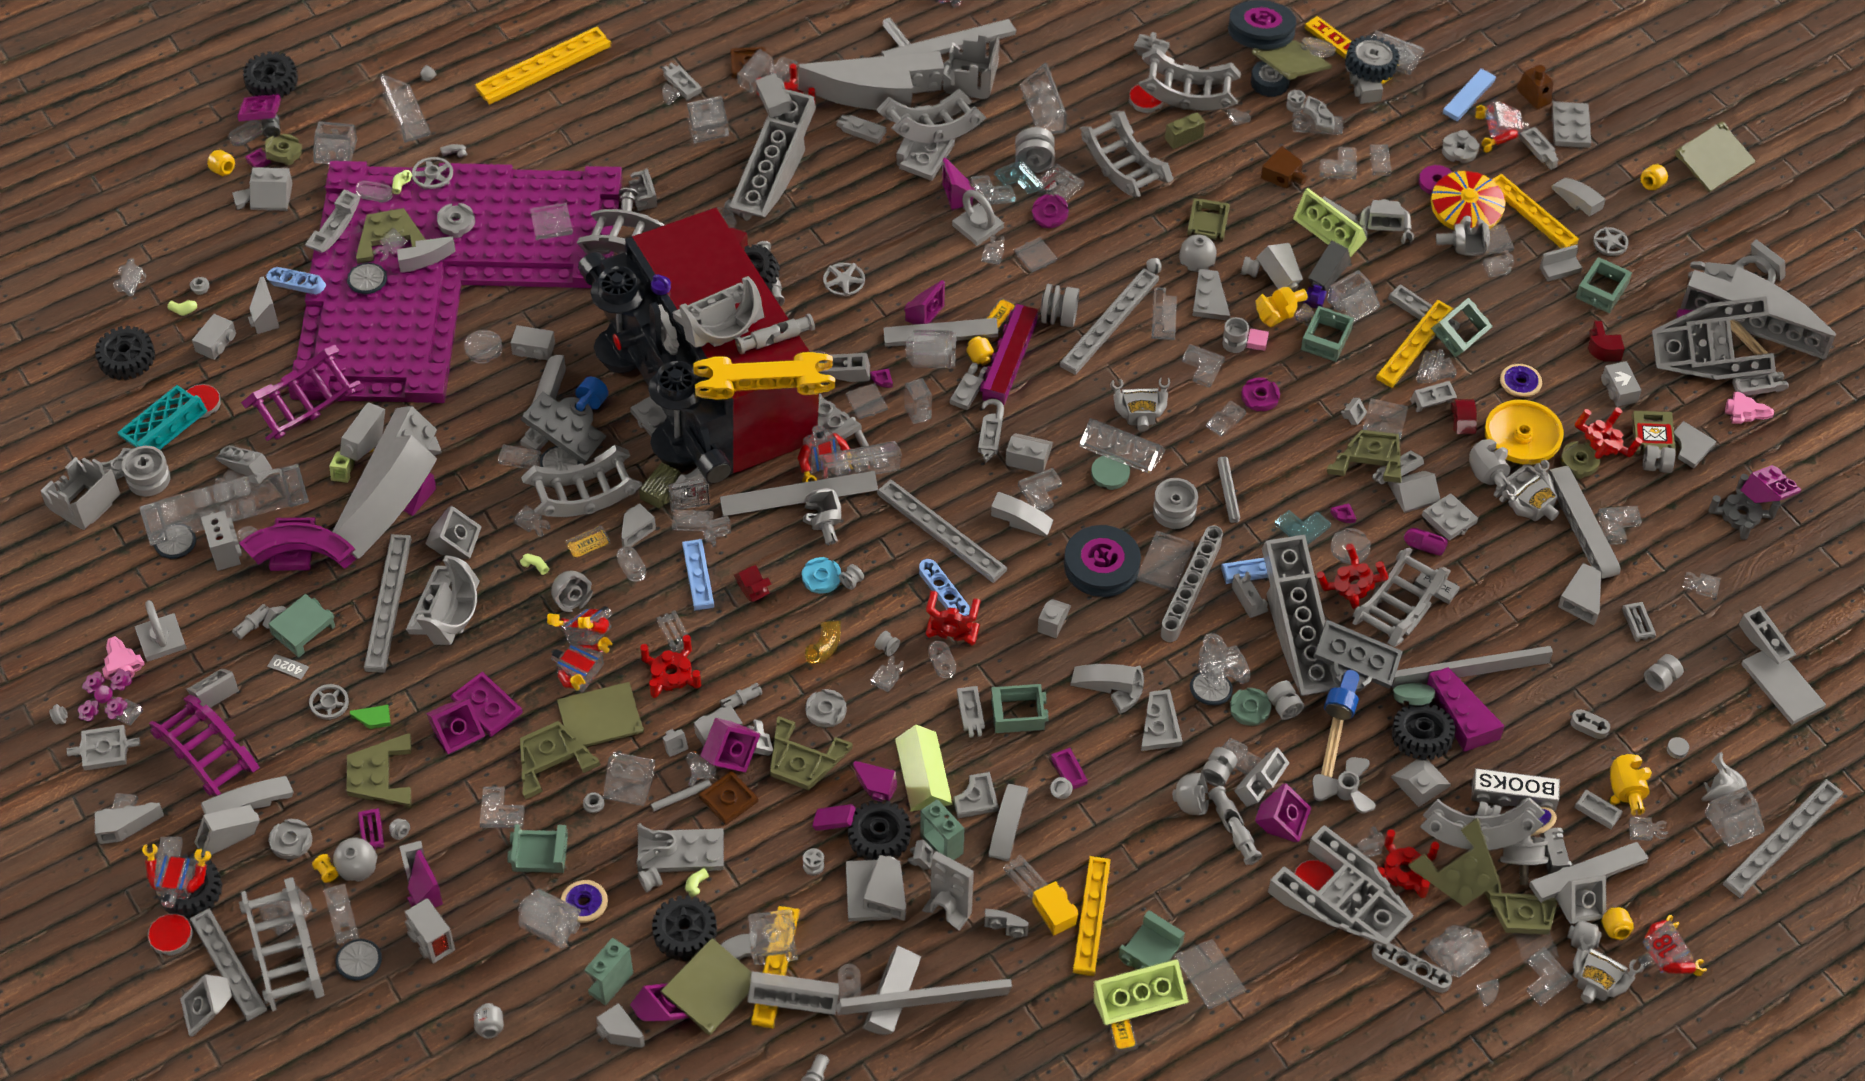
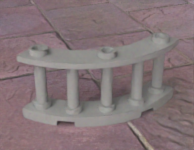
M1158 48L1142 54V60L1150 66L1149 78L1140 81L1139 85L1156 99L1175 107L1190 110H1217L1238 104V101L1230 93L1231 81L1240 79L1241 73L1232 62L1209 67V70H1202L1197 66L1178 65ZM1156 72L1165 76L1164 84L1156 78ZM1172 79L1184 82L1183 93L1171 88ZM1224 83L1223 93L1211 95V86L1213 84ZM1191 84L1204 85V94H1190Z
M959 88L949 97L940 101V104L932 107L928 105L909 108L888 97L876 109L882 116L895 122L891 128L896 133L912 141L922 143H937L957 138L974 129L986 119L975 106L972 109L969 108L968 105L972 101ZM963 110V112L965 113L963 116L956 120H953L951 118L953 115ZM943 120L946 122V123H944V124H939V125H935V124H934V123L941 122V121H943Z
M1124 111L1110 113L1111 121L1093 130L1089 126L1080 127L1082 140L1087 143L1103 175L1108 177L1128 195L1134 197L1141 196L1139 188L1157 179L1167 183L1174 180L1168 163L1157 158H1150L1148 156L1149 152L1141 142L1137 143L1132 136L1134 131ZM1115 128L1120 136V140L1101 148L1095 136ZM1122 146L1126 147L1131 155L1112 164L1106 154ZM1132 162H1137L1142 167L1128 175H1124L1118 170ZM1145 174L1149 175V176H1147V177H1145V178H1142V179H1140V180H1138V181H1135L1136 178H1138V177H1140V176H1142V175H1145Z
M619 209L598 210L591 212V216L597 222L592 234L580 237L577 244L586 254L593 252L601 254L617 252L621 254L625 252V239L617 236L622 226L635 228L632 236L641 234L642 231L646 232L665 224L645 214ZM613 226L610 235H600L603 227Z
M613 445L606 452L594 458L595 462L585 466L583 463L570 466L564 471H556V468L532 466L521 478L523 483L536 487L542 502L534 509V512L551 517L592 514L634 494L642 486V482L629 478L623 462L630 456L629 451L620 446ZM616 467L622 482L610 489L605 473ZM597 477L603 493L589 497L584 481ZM576 484L582 499L568 501L562 486ZM544 487L555 488L559 500L549 499Z
M1406 548L1398 553L1396 557L1397 563L1389 574L1388 580L1381 587L1378 586L1372 598L1361 605V607L1358 606L1353 613L1354 620L1352 623L1354 625L1362 621L1369 623L1387 633L1390 638L1388 644L1394 647L1403 642L1404 638L1402 636L1404 634L1409 636L1432 605L1429 600L1435 593L1440 592L1451 570L1445 567L1433 570L1411 558V548ZM1405 563L1431 577L1432 582L1427 590H1422L1398 576ZM1395 583L1418 596L1420 601L1416 607H1411L1387 594L1392 584ZM1383 600L1407 613V617L1405 620H1399L1377 608V605ZM1370 613L1393 625V627L1371 616Z
M1528 797L1523 803L1504 814L1474 817L1462 814V812L1450 808L1437 799L1423 813L1426 820L1420 827L1431 836L1449 845L1472 849L1473 846L1462 833L1461 828L1475 818H1478L1488 850L1516 844L1535 833L1544 825L1539 818L1545 814V811Z
M293 877L284 880L286 888L282 889V892L248 901L246 891L241 892L243 901H239L242 914H247L254 939L255 948H252L254 959L260 962L266 990L262 991L265 1004L270 1003L272 1011L277 1010L274 999L309 989V991H314L316 998L324 996L314 951ZM283 900L285 902L290 901L292 911L288 915L255 924L251 909ZM288 923L297 925L299 935L295 936L294 939L261 947L257 932ZM298 947V949L303 948L305 958L301 959V962L267 971L264 956ZM302 970L309 972L310 977L306 978V981L272 990L271 979Z

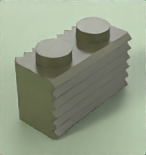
M1196 112L1167 124L1165 140L1172 149L1182 147V145L1185 146V144L1194 142V140L1197 141V139L1203 138L1204 119Z
M661 462L639 489L640 499L661 509L664 504L670 501L672 495L670 490L681 475V472Z

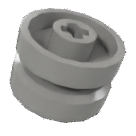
M1030 127L1017 134L1015 137V162L1020 169L1030 173H1040L1052 167L1055 162V142L1052 133L1044 128Z
M147 445L136 447L130 450L123 458L122 471L131 492L147 497L162 492L168 486L171 479L170 471L164 454L158 448Z
M1169 478L1162 481L1157 486L1154 495L1153 514L1157 522L1171 529H1181L1192 523L1196 515L1198 503L1196 488L1189 481L1181 478Z

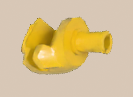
M1284 286L1277 289L1272 296L1265 297L1263 294L1260 295L1255 301L1256 310L1261 321L1271 328L1287 318L1294 317L1297 303L1306 301L1308 295L1304 289L1293 292L1289 287Z
M1626 754L1617 757L1611 765V786L1619 800L1630 804L1631 814L1636 816L1635 811L1637 810V815L1639 816L1645 812L1642 800L1649 795L1650 790L1646 781L1651 777L1652 772L1650 768L1638 769L1643 761L1638 755Z

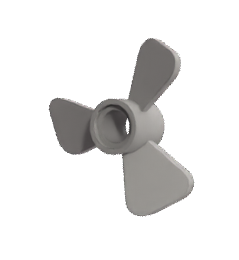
M1349 758L1346 761V772L1341 773L1338 780L1322 774H1316L1312 781L1314 798L1317 801H1323L1337 794L1343 800L1352 799L1356 810L1360 813L1373 811L1376 806L1375 803L1358 791V777L1369 767L1370 761L1364 758Z

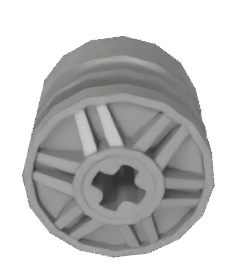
M1047 284L1040 306L1041 323H1047L1048 316L1051 315V324H1054L1056 318L1060 317L1061 326L1074 327L1078 308L1079 288L1066 287L1063 295L1060 294V285H1056L1055 293H1052V284Z

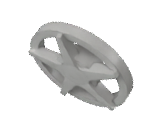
M1604 227L1595 233L1593 244L1600 253L1608 256H1617L1626 251L1628 238L1624 232L1616 228ZM1605 232V237L1597 238L1598 235ZM1621 237L1624 239L1625 246L1619 242ZM1597 242H1602L1607 249L1601 248ZM1616 247L1621 249L1619 251H1609L1610 249H1614Z
M326 684L318 687L311 694L309 705L315 716L331 720L341 716L347 710L349 698L347 692L342 687ZM326 689H335V690H336L333 694H332V693L323 694V693L321 692V691L326 690ZM340 692L345 696V703L337 701V696ZM319 694L321 703L313 707V700ZM336 707H342L340 711L332 714L333 709H335ZM325 709L328 711V715L321 714L316 710Z

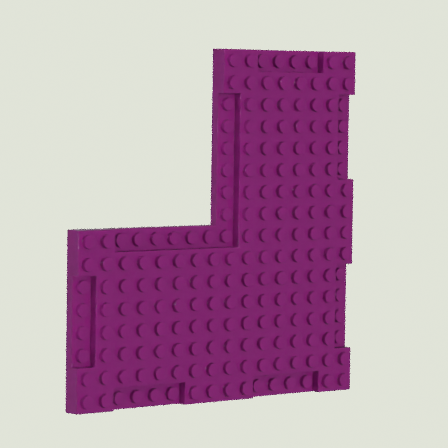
M330 161L320 229L336 208L334 203L343 190L360 195V200L351 221L338 240L323 253L316 250L313 252L310 274L320 276L326 283V287L319 294L306 293V308L300 342L292 371L300 370L306 366L307 361L322 350L336 345L339 352L334 355L335 363L349 384L358 380L361 383L355 388V393L348 397L345 395L338 401L445 403L461 286L592 288V285L586 283L578 269L580 260L587 254L577 242L580 237L590 236L597 224L596 220L591 216V212L619 209L621 197L619 191L622 188L623 178L622 167L585 166V171L513 170L512 165L450 163L453 168V176L449 184L435 189L424 190L411 177V180L402 186L401 193L394 194L392 193L394 177L404 170H409L412 173L413 167L367 166V161ZM416 168L415 171H424L425 168ZM447 168L440 174L447 178L449 176L450 169ZM415 176L419 182L425 183L426 177ZM433 179L430 185L439 184L442 181ZM458 203L468 205L473 210L475 225L460 238L453 237L455 252L448 257L427 267L401 273L397 249L412 247L411 240L372 246L374 261L365 263H375L384 268L387 273L385 285L379 291L372 294L356 293L348 286L347 276L349 272L359 265L356 255L367 214L404 208L424 238L428 240L452 236L443 233L438 227L437 215L441 208L448 204L458 206ZM613 226L603 227L600 235H610ZM615 252L602 255L607 259L613 257ZM323 363L317 367V373L332 395L343 389L327 364ZM305 375L298 380L300 382L299 386L309 400H326L311 376ZM289 388L291 400H299L293 389Z

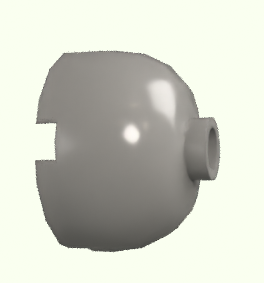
M1204 235L1188 237L1181 245L1179 254L1181 264L1183 265L1184 263L1188 266L1190 271L1208 270L1216 261L1217 251L1215 244Z
M565 571L555 578L551 588V595L554 602L563 611L574 612L572 609L577 606L581 609L589 602L593 593L591 590L592 583L580 572Z
M1187 774L1180 778L1176 789H1173L1174 802H1177L1179 808L1189 815L1206 814L1208 810V800H1205V793H1208V787L1204 774Z
M357 837L348 838L336 847L333 854V864L343 879L347 881L356 880L358 882L368 878L375 871L377 854L373 846L366 840Z

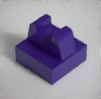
M1314 285V288L1308 287V298L1304 301L1303 305L1316 309L1318 306L1323 307L1327 291L1321 290L1322 286Z

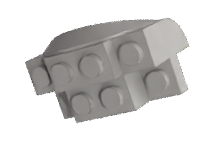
M749 276L742 278L743 284L740 282L690 305L682 304L679 306L680 309L672 312L674 319L684 327L686 340L695 347L704 346L708 342L714 347L720 346L749 332L748 328L753 323L764 318L760 293ZM740 303L738 308L736 309L735 304Z
M445 556L443 562L446 566H435L406 628L409 634L427 635L434 645H451L455 635L463 633L465 626L474 614L477 604L476 589L480 581L465 561L453 556ZM450 583H452V591L449 588Z

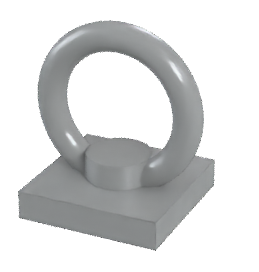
M967 190L964 193L963 205L966 212L952 220V226L978 246L1002 230L1004 222L994 215L990 203L978 191ZM970 197L975 198L979 203L972 207Z
M1757 239L1751 244L1752 255L1743 257L1734 264L1744 266L1749 263H1755L1758 269L1766 274L1768 273V281L1773 284L1776 279L1781 282L1786 277L1785 260Z
M150 600L146 601L145 607L150 621L135 626L146 661L149 662L187 649L175 614L158 618L153 602Z

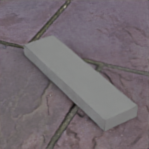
M1401 284L1388 296L1390 301L1419 320L1433 306ZM1451 318L1448 321L1455 331L1460 327V323Z

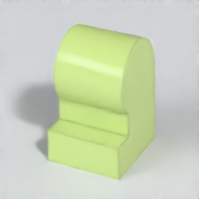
M340 451L336 452L329 466L331 481L348 483L350 472L354 466V460L340 455Z

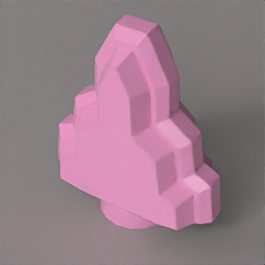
M1734 391L1733 398L1727 399L1725 414L1731 415L1732 424H1742L1743 422H1752L1754 419L1764 420L1773 418L1774 410L1764 404L1756 403L1754 399L1746 397L1743 393Z
M116 636L108 638L106 645L108 655L104 659L105 666L102 668L104 678L111 680V677L119 669H123L131 673L130 678L132 679L135 672L145 665L140 655H135L132 649L125 648L124 643Z

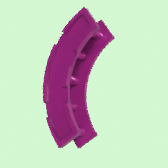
M336 345L322 350L307 361L306 366L282 377L279 383L273 386L270 384L255 391L241 402L245 409L250 406L257 408L272 430V433L265 437L266 441L273 438L279 440L286 435L285 432L308 419L311 421L315 420L321 415V411L346 395L348 397L356 392L355 388L361 383L358 380L349 384L335 363L334 355L339 352ZM323 363L329 366L343 387L335 395L331 394L317 373V367ZM305 375L311 376L326 399L325 402L315 408L299 386L300 382L298 380ZM286 387L293 389L307 410V413L297 419L294 418L280 396V391ZM270 398L274 400L288 421L287 424L281 427L277 425L263 404L265 399Z
M287 522L275 524L274 526L260 529L239 542L258 565L277 554L293 550L321 553L335 560L344 569L356 560L351 554L356 549L348 541L330 530L309 523Z
M193 695L185 697L183 699L186 703L185 708L160 725L154 721L149 723L152 727L150 732L154 738L168 744L174 749L175 755L180 760L184 759L204 783L202 787L209 796L216 797L220 795L218 787L241 770L255 772L260 768L244 745L240 747L233 738L236 735L208 705L202 707L199 704L201 700ZM187 716H192L171 732L167 731ZM199 721H204L208 724L207 729L184 745L176 739ZM213 734H218L223 739V744L197 762L189 751ZM233 751L239 759L237 764L212 781L203 768L225 752Z

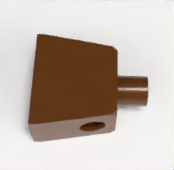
M1537 65L1526 70L1516 88L1536 110L1552 102L1553 80L1545 73L1546 68L1543 65Z
M1281 146L1262 166L1261 179L1283 188H1289L1294 181L1303 185L1307 180V175L1301 173L1303 162Z

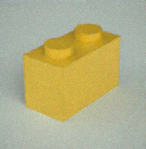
M1056 881L1033 892V904L1053 936L1075 926L1078 916L1077 908L1074 904H1070L1065 889L1059 887Z

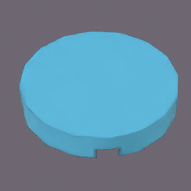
M814 558L805 564L802 570V582L811 592L818 594L829 593L840 585L839 575L841 574V568L835 561L832 562L828 558Z

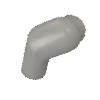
M451 144L440 148L442 156L457 153L458 157L461 158L467 155L464 145Z

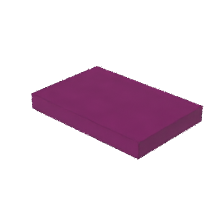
M280 95L245 97L237 115L238 121L275 118L281 102Z
M315 517L275 518V524L301 522L316 525ZM293 550L277 554L270 558L269 569L270 571L310 570L313 551Z
M483 672L451 695L453 702L464 699L470 700L482 729L490 737L523 713L522 708Z

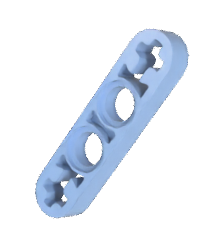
M274 267L267 273L269 282L277 287L310 294H319L326 287V283L320 276L281 267Z
M931 559L921 561L919 564V574L932 591L938 592L937 598L947 610L950 607L957 609L958 607L960 614L964 616L969 615V605L937 563ZM942 580L944 585L936 586L934 581ZM952 594L955 598L953 600H946L944 596Z

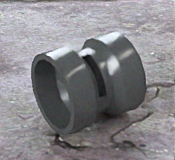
M279 116L261 119L263 136L266 138L273 135L274 138L278 137L280 134Z

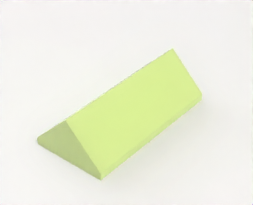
M1305 189L1293 219L1329 245L1332 240L1348 248L1351 257L1367 240L1364 230L1310 189Z
M914 725L895 739L911 812L922 810L936 799L944 806L952 805L937 734L932 730Z
M1178 959L1094 981V1003L1104 1024L1108 1025L1188 1003Z

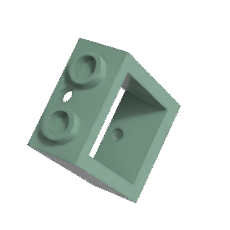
M1598 257L1580 283L1576 298L1610 313L1628 286L1632 272ZM1596 272L1619 282L1613 294L1589 284Z
M1468 297L1431 329L1452 355L1457 357L1493 326ZM1460 310L1465 313L1479 330L1466 343L1448 323Z
M1318 306L1303 336L1301 350L1337 362L1352 331L1354 318ZM1319 323L1344 331L1338 344L1313 335Z
M1041 684L992 687L991 702L995 733L1045 729V722L1049 721L1048 709H1044L1043 704H1046V692H1042ZM1036 700L1038 717L1003 719L1002 702Z
M936 799L921 810L920 836L934 852L937 851L955 860L964 854V827Z

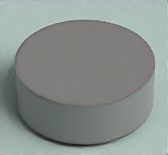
M1680 737L1672 738L1667 745L1668 754L1676 759L1684 758L1689 751L1688 742Z
M1058 777L1051 783L1050 791L1056 798L1066 799L1072 793V784L1066 778Z

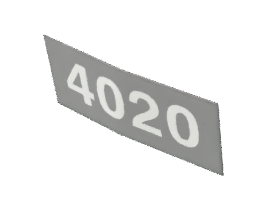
M277 654L274 655L267 667L298 679H302L309 666Z

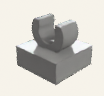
M1353 398L1346 405L1344 411H1341L1344 419H1349L1351 425H1358L1367 414V411L1360 398Z
M530 427L520 442L521 446L537 454L548 442V439Z
M673 729L665 732L666 736L662 737L666 753L669 757L688 749L686 737L682 729L677 731Z
M918 840L915 847L910 848V852L914 856L908 858V861L912 865H919L923 870L931 869V857L934 854V850L924 840Z

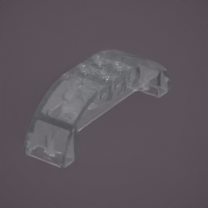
M292 464L170 496L142 505L139 509L150 546L170 541L175 537L204 530L201 519L203 516L225 510L227 518L231 517L232 522L288 506L294 507L305 504L309 500L299 465Z

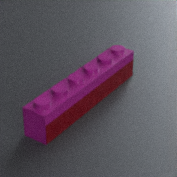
M1016 304L1014 311H1010L1009 324H1005L1003 339H999L997 353L994 352L991 363L993 364L987 368V379L981 383L980 392H983L982 400L984 401L997 399L1005 405L1037 324L1038 309Z

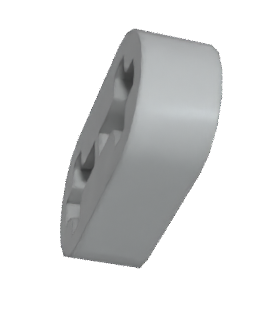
M1582 709L1576 710L1572 715L1571 725L1576 730L1596 739H1604L1608 736L1610 724L1607 720ZM1599 726L1603 728L1601 731L1597 730Z

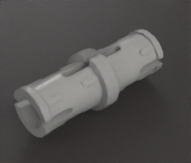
M262 604L251 615L245 616V620L232 629L234 635L241 640L252 629H257L259 623L266 618L269 608Z
M758 683L743 690L739 689L735 691V694L720 700L721 707L729 705L733 708L739 705L743 706L747 704V701L759 695L761 696L762 690L758 687Z

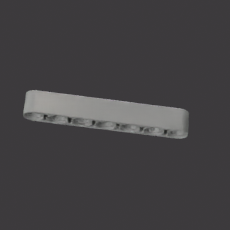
M1569 466L1548 470L1547 473L1551 477L1557 500L1590 565L1601 572V579L1619 575V562Z
M1212 525L1206 528L1163 618L1161 638L1166 642H1174L1178 639L1219 552L1223 531L1218 526Z

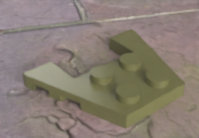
M404 208L367 214L356 255L357 263L374 261L372 246L411 240L412 247H416L415 241L426 239Z
M1361 430L1347 445L1348 448L1344 453H1340L1336 457V461L1327 467L1328 474L1345 476L1350 462L1387 466L1383 474L1384 481L1401 483L1399 434Z
M778 716L770 774L771 777L810 790L852 750V743L835 737L827 754L789 741L796 727L795 722Z
M559 721L520 738L522 791L525 800L543 792L536 777L537 773L576 756L583 773L601 766L598 758L593 756Z
M405 734L347 755L348 796L372 801L377 799L385 801L387 804L394 805V803L403 805V807L411 808L410 787L389 789V756L411 754V734Z
M1475 818L1461 828L1462 833L1473 848L1438 871L1424 853L1408 865L1413 871L1462 906L1467 905L1499 883V878L1478 818Z
M1500 878L1498 884L1485 892L1506 933L1549 935L1557 906L1555 897L1540 902L1536 895L1501 893Z

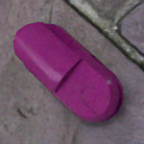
M1410 528L1404 534V541L1408 546L1435 555H1442L1448 545L1446 538L1418 528Z

